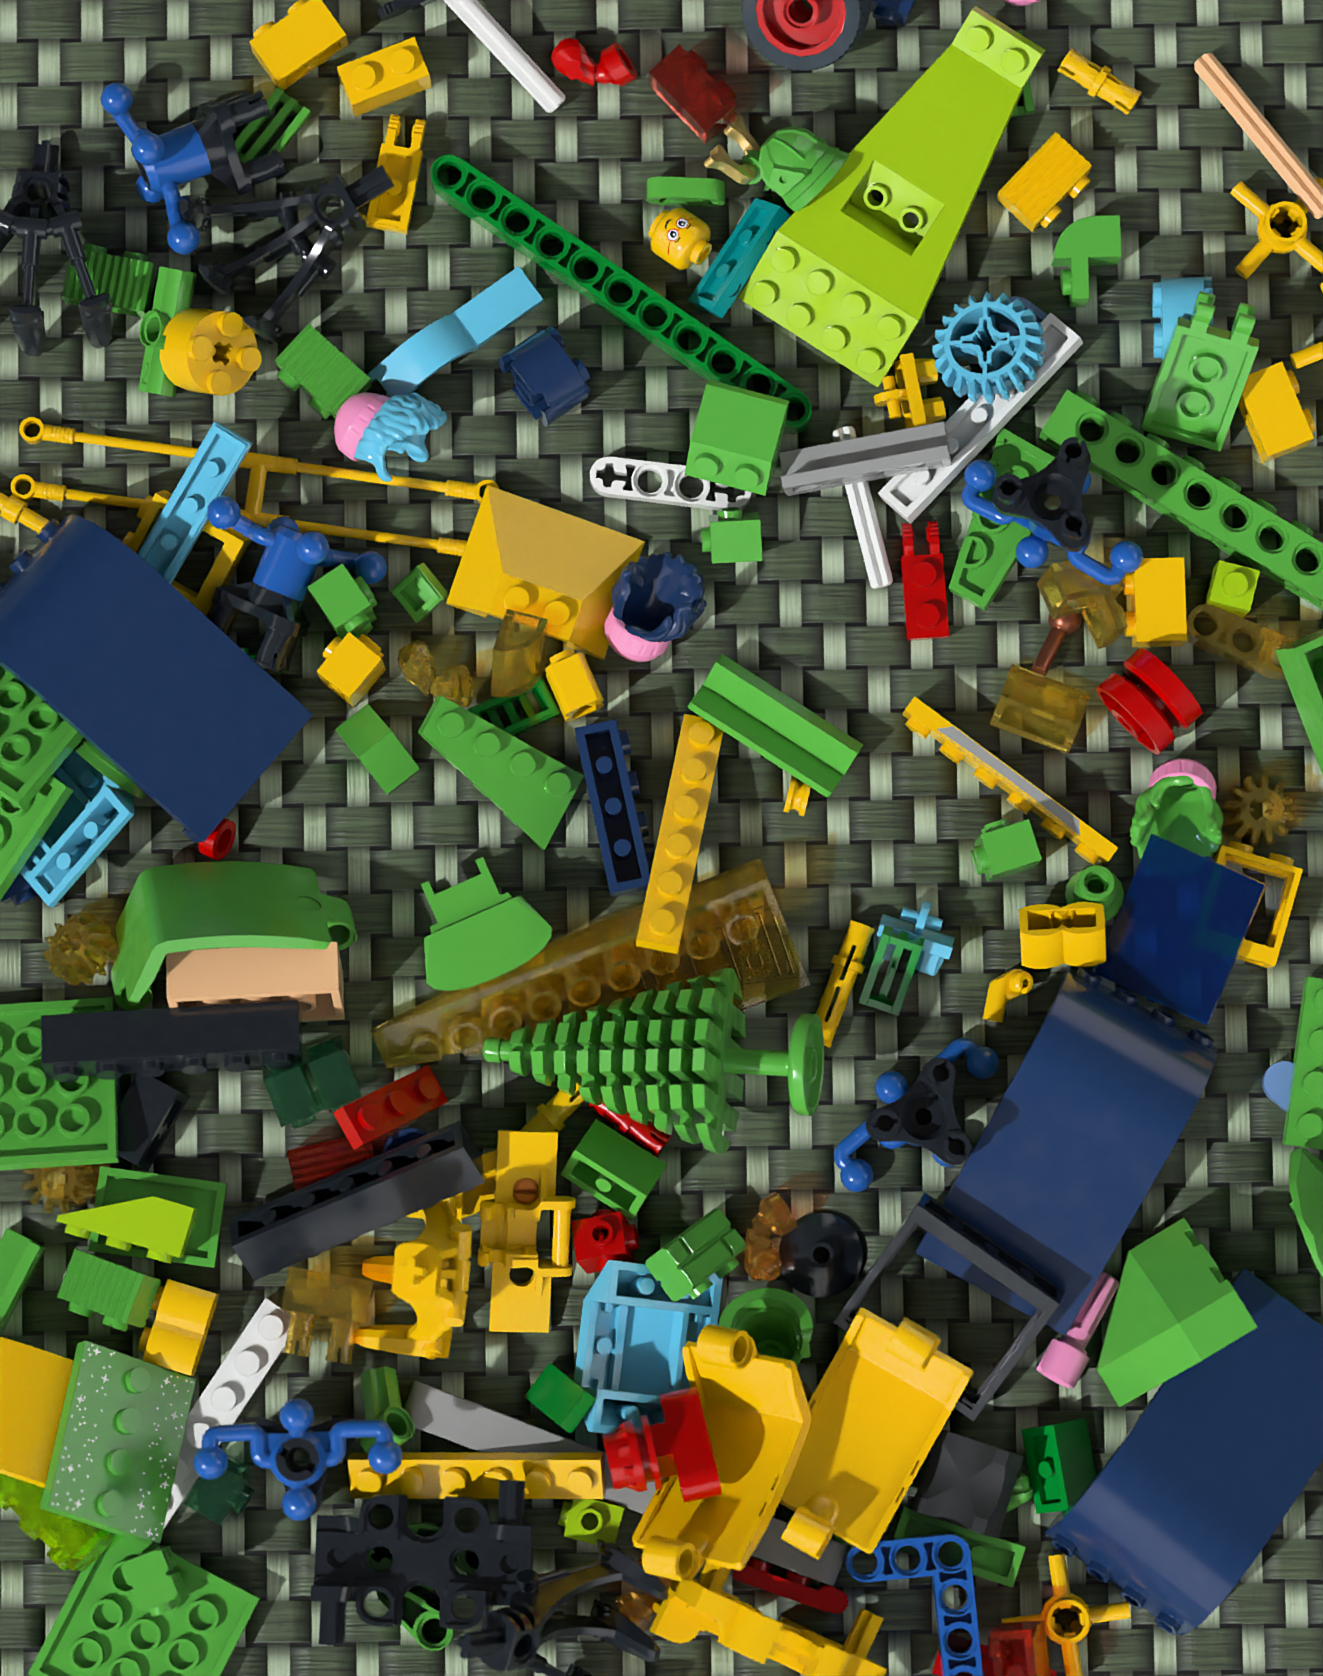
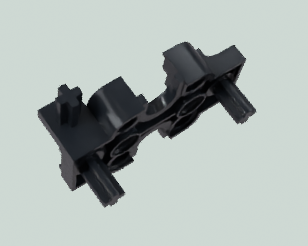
M499 1480L498 1521H490L488 1508L478 1498L445 1496L443 1526L438 1532L430 1536L417 1535L407 1524V1494H376L366 1500L361 1507L359 1516L317 1515L314 1584L311 1585V1601H321L319 1644L345 1645L347 1602H355L357 1614L368 1625L381 1627L402 1625L404 1595L409 1589L417 1585L430 1586L437 1592L441 1603L439 1610L440 1627H445V1629H470L481 1621L485 1614L486 1606H510V1596L517 1592V1574L522 1570L531 1569L533 1523L524 1522L525 1481ZM385 1504L392 1509L394 1519L390 1526L380 1528L372 1523L370 1511L373 1506ZM464 1507L473 1508L480 1515V1524L473 1531H464L456 1523V1514ZM375 1547H386L392 1553L393 1562L389 1569L376 1571L371 1568L368 1562V1555ZM466 1549L476 1553L479 1558L477 1570L468 1575L461 1574L454 1566L456 1554ZM374 1591L386 1594L390 1601L388 1612L381 1615L370 1612L366 1605L367 1596ZM463 1594L471 1596L477 1606L475 1614L469 1618L457 1616L452 1608L455 1597Z

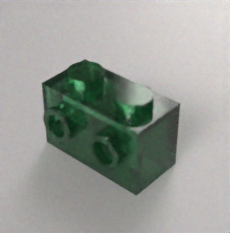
M228 1453V1465L224 1474L213 1480L204 1479L199 1476L183 1503L219 1526L228 1522L233 1512L237 1514L243 1512L255 1492L254 1489L249 1487L254 1478L246 1473L249 1466Z

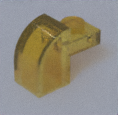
M1069 560L1051 564L1037 582V586L1052 619L1082 613L1098 649L1112 646L1128 627L1124 610L1116 601V597L1125 587L1122 580L1115 585L1102 584L1075 568Z

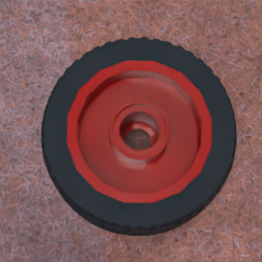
M742 0L741 12L742 20H744L743 25L750 41L766 59L786 69L811 71L837 62L854 47L866 29L871 11V0H807L813 9L806 8L802 0Z

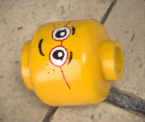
M682 207L672 209L671 211H662L655 218L649 229L652 251L679 270L688 269L694 264L701 265L712 250V245L709 243L711 237L710 227Z

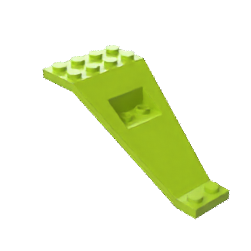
M975 6L969 13L952 44L849 153L846 162L830 182L800 211H795L777 230L738 298L871 384L879 387L882 384V378L887 376L926 310L1025 84L1046 50ZM872 190H878L883 194L882 202L874 200ZM908 212L917 215L919 219L918 224H912L908 221Z

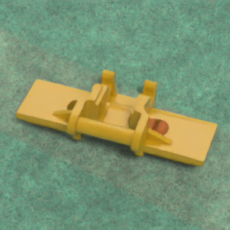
M498 1130L494 1199L483 1200L480 1203L481 1233L477 1259L479 1266L486 1267L491 1263L492 1267L489 1331L549 1333L551 1278L572 1275L573 1266L568 1264L571 1209L575 1208L576 1199L569 1196H555L557 1131ZM542 1210H554L552 1261L551 1258H538L536 1251L537 1221H540ZM526 1267L533 1270L531 1279L526 1283H515L509 1276L511 1268Z

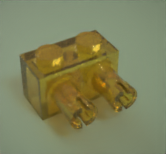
M289 1267L281 1308L287 1310L286 1314L290 1315L283 1353L295 1355L297 1342L299 1341L298 1356L310 1357L315 1320H320V1316L329 1317L328 1322H332L325 1360L337 1362L339 1349L342 1348L340 1363L352 1365L357 1327H362L363 1323H369L376 1282Z

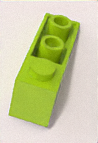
M151 1196L58 1215L56 1221L67 1224L65 1233L85 1239L90 1238L91 1232L107 1236L105 1245L129 1252L132 1244L148 1248L146 1257L171 1264L173 1256L184 1258L198 1209Z

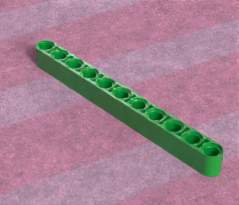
M443 155L433 162L430 174L432 187L441 199L705 380H712L746 389L747 384L753 380L764 381L770 389L767 395L788 400L789 403H795L804 412V416L798 421L786 420L784 433L797 434L807 427L811 417L812 405L809 398L803 392L460 157ZM452 169L458 171L461 178L455 185L446 186L438 180L440 174L445 170ZM480 193H489L495 198V202L488 209H479L472 203L474 197ZM522 216L530 224L525 231L514 233L507 228V222L512 217ZM550 239L560 241L564 246L563 251L556 256L545 255L540 248L545 241ZM582 263H591L598 269V273L592 279L583 280L575 274V270ZM617 286H624L631 291L632 297L628 302L616 303L609 297L610 291ZM650 310H659L665 314L667 319L663 325L651 327L644 322L643 317ZM685 333H693L699 337L701 344L692 351L684 350L679 346L678 338ZM720 356H726L734 362L735 368L728 374H720L713 369L712 362Z

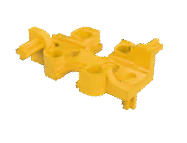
M705 1563L698 1580L692 1579L689 1582L673 1580L668 1589L667 1600H663L662 1604L654 1602L651 1608L657 1615L650 1631L675 1643L689 1642L697 1636L700 1630L703 1632L706 1630L719 1636L718 1642L733 1651L762 1664L765 1663L767 1658L772 1659L799 1672L803 1676H884L887 1671L886 1668L867 1658L884 1618L860 1608L844 1645H841L782 1616L780 1621L768 1617L759 1609L740 1601L739 1597L723 1591L722 1588L732 1568Z

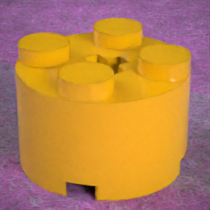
M189 308L176 314L165 327L163 335L166 336L164 349H160V362L167 378L180 388L218 396L229 395L241 389L248 382L253 372L260 367L262 356L257 349L254 332L243 324L242 317L235 312Z

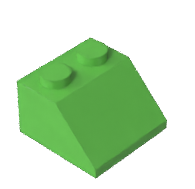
M708 380L690 441L685 475L765 496L777 468L789 401Z

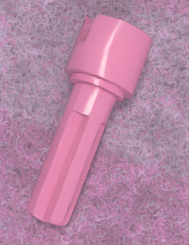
M1105 1272L1100 1274L1066 1336L1063 1335L1062 1338L1058 1337L1057 1340H1051L1036 1368L1043 1376L1066 1388H1075L1089 1361L1088 1353L1085 1349L1119 1286V1282L1113 1276Z

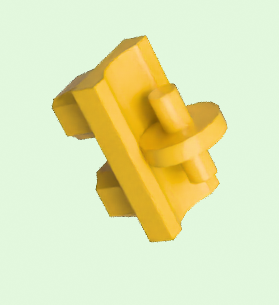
M913 353L901 354L899 356L900 360L893 364L898 389H896L894 376L883 377L884 392L873 396L875 406H887L889 418L896 419L902 417L899 404L901 403L906 429L942 422L946 418L942 397L922 400L920 386L935 384L938 381V371L934 365L935 359H914Z

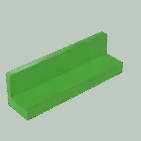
M723 654L716 661L705 682L688 705L691 711L825 797L831 796L863 747V744Z

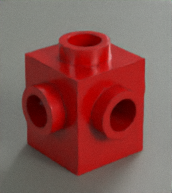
M611 1209L599 1210L594 1212L590 1218L571 1221L576 1262L587 1274L601 1273L608 1260L636 1263L634 1250L640 1248L638 1230L635 1224H630L621 1211L616 1212Z

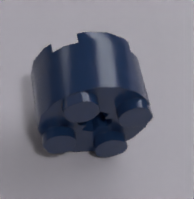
M552 326L545 330H538L502 355L498 360L502 373L510 370L514 377L515 386L511 389L535 420L543 416L542 422L545 427L586 400L590 393V389L585 382L590 379L586 367L577 357L573 360L569 358L563 349L565 347L564 340Z

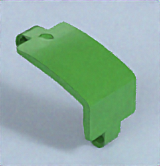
M243 861L196 862L148 868L138 876L116 924L119 954L111 970L114 998L119 1007L125 1010H139L147 1006L149 1002H152L151 984L158 973L164 957L168 953L236 947L327 949L330 942H337L339 950L346 949L357 940L350 905L340 898L321 894L316 873L310 868Z

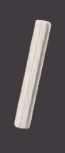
M443 0L546 112L551 113L564 102L566 98L561 90L477 0Z
M852 426L838 428L832 434L834 442L857 438L855 429ZM868 481L845 485L870 586L873 589L889 586L892 584L893 577Z

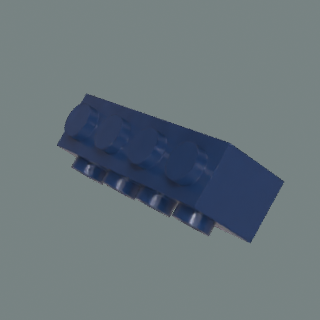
M616 719L575 728V736L610 897L647 890L654 853L645 854L642 837L649 836L645 812L636 813L633 796L640 795L636 771H627L624 755L631 754L627 730L618 731Z

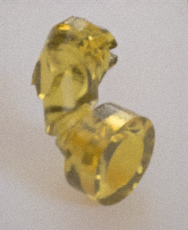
M415 640L399 650L398 665L406 681L417 686L426 697L429 696V693L434 696V699H436L437 695L443 696L461 707H469L472 704L473 683L470 672L465 665L446 667L442 675L438 676L433 666V656L426 642Z

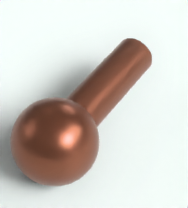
M1059 603L1049 612L1048 623L1051 629L1031 667L1032 671L1041 676L1047 675L1065 637L1072 635L1079 629L1081 614L1073 604Z

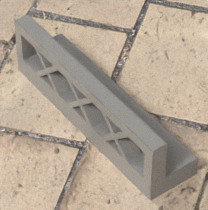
M944 422L779 453L783 474L781 476L782 486L787 496L952 465Z

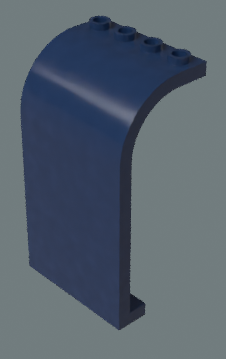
M69 515L58 522L52 518L36 535L41 542L31 553L24 549L9 565L13 573L3 584L0 582V666L30 688L184 827L182 832L194 843L204 842L313 714L262 667L255 664L250 656L127 545L100 526L80 516Z
M1070 966L1061 980L1057 996L1038 1034L942 1203L952 1212L1065 1290L1060 1305L1045 1324L1065 1336L1188 1122L1214 1068L1218 1049L1212 1045L1214 1039L1196 1028H1191L1190 1032L1175 1025L1177 1019L1168 1012L1156 1007L1153 1011H1150L1137 1004L1139 998L1133 993L1121 987H1117L1113 991L1100 983L1102 978L1095 972L1085 967H1080L1077 971ZM928 1231L924 1232L916 1250L918 1255L1029 1316L1034 1313L1036 1307Z
M1245 1268L1230 1280V1284L1238 1294L1257 1328L1163 1382L1099 1474L1081 1496L1065 1512L1056 1517L1045 1531V1534L1053 1539L1052 1545L1058 1551L1065 1553L1069 1557L1076 1556L1087 1565L1086 1570L1090 1575L1104 1583L1109 1581L1122 1591L1120 1595L1125 1601H1128L1135 1608L1141 1609L1143 1607L1156 1617V1624L1172 1635L1179 1634L1183 1636L1192 1631L1221 1604L1257 1558L1323 1460V1327Z

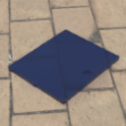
M1151 834L1106 943V961L1097 965L1095 973L1147 997V1000L1150 1002L1156 1001L1205 1025H1209L1267 884L1215 862L1211 856L1204 857L1158 835Z

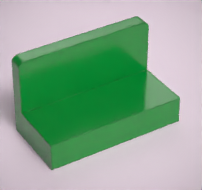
M1084 1418L1021 1429L1031 1486L1033 1487L1036 1514L1067 1510L1095 1479V1466L1087 1422Z

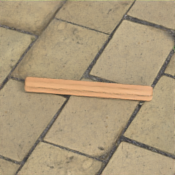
M1208 52L1202 55L1194 63V69L1313 217L1316 219L1322 218L1323 188L1213 53Z

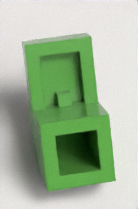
M1120 215L1081 218L1070 224L1059 237L1052 254L1051 267L1067 266L1068 270H1061V295H1068L1069 307H1086L1089 300L1088 266L1118 264L1121 258Z

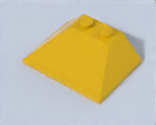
M487 485L446 604L484 618L487 615L500 618L564 641V646L604 660L609 647L604 632V625L613 607V586L620 577L624 566L632 561H638L645 541Z

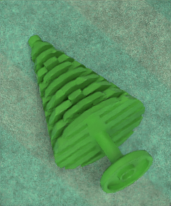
M723 968L713 971L709 977L707 975H700L687 979L686 981L691 984V989H684V985L678 981L666 985L665 991L657 992L655 989L640 992L637 994L634 1002L631 997H625L612 1001L608 1009L605 1005L588 1008L585 1011L587 1013V1022H582L580 1012L563 1015V1023L558 1024L557 1030V1023L554 1019L540 1022L536 1026L533 1040L529 1026L513 1030L510 1040L489 1037L483 1044V1056L487 1062L502 1063L503 1061H509L511 1071L524 1077L528 1075L532 1063L533 1077L536 1082L551 1086L552 1081L554 1082L557 1075V1087L561 1092L575 1096L576 1084L581 1085L579 1087L580 1095L586 1102L594 1105H601L604 1102L609 1111L619 1115H625L628 1112L632 1120L644 1125H648V1121L653 1122L655 1117L654 1127L657 1130L672 1135V1126L674 1125L681 1140L691 1144L702 1142L706 1150L721 1154L726 1153L732 1143L722 1135V1131L736 1132L740 1115L736 1109L726 1102V1098L728 1100L742 1101L744 1080L736 1074L788 1076L790 1102L795 1113L803 1116L815 1114L823 1082L824 1037L822 1023L818 1014H802L794 1024L789 1051L741 1048L731 1039V1036L746 1038L745 1015L733 1005V999L743 1000L741 985L733 968Z

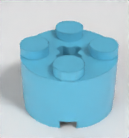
M1212 277L1161 278V282L1153 283L1152 315L1153 318H1161V323H1154V358H1162L1163 361L1178 317L1191 320L1199 291L1213 294V288L1211 287ZM1212 317L1209 325L1214 327V318Z

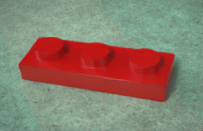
M426 1065L333 1112L353 1150H356L430 1113L449 1101L429 1065Z

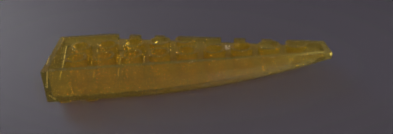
M761 858L692 885L678 954L636 946L644 904L547 944L529 962L505 975L468 989L446 991L371 1029V1034L386 1067L393 1068L442 1060L443 1056L464 1053V1057L481 1054L483 1044L487 1038L498 1037L510 1040L513 1030L529 1026L531 1029L533 1040L536 1026L540 1022L554 1019L557 1023V1030L558 1024L563 1023V1015L573 1012H580L582 1022H587V1013L585 1011L588 1008L605 1005L608 1009L612 1001L625 997H631L634 1002L637 994L650 989H655L657 992L665 991L666 985L678 981L684 985V989H691V984L686 981L687 979L700 975H707L709 977L713 971L723 968H733L740 981L743 1000L733 999V1005L740 1011L810 985Z

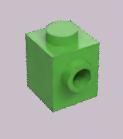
M724 507L717 509L716 515H708L709 527H701L702 552H710L712 564L762 561L761 520L759 512L743 513L741 507Z

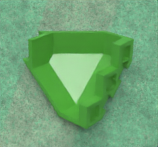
M1185 1218L1127 1251L1096 1370L1119 1407L1199 1363L1257 1328L1230 1282L1224 1279L1217 1264L1202 1243L1199 1244Z

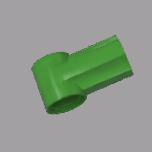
M386 1366L368 1369L360 1375L366 1420H381L387 1423L392 1429L394 1442L401 1446L413 1436L415 1426L409 1413L402 1408L396 1369ZM358 1437L360 1445L368 1454L371 1446L376 1443V1437Z

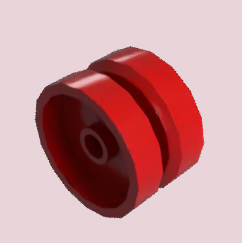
M1139 647L1123 663L1127 678L1112 672L1097 686L1096 691L1116 720L1140 744L1152 753L1159 755L1175 740L1171 724L1186 730L1203 712L1183 682L1147 649Z

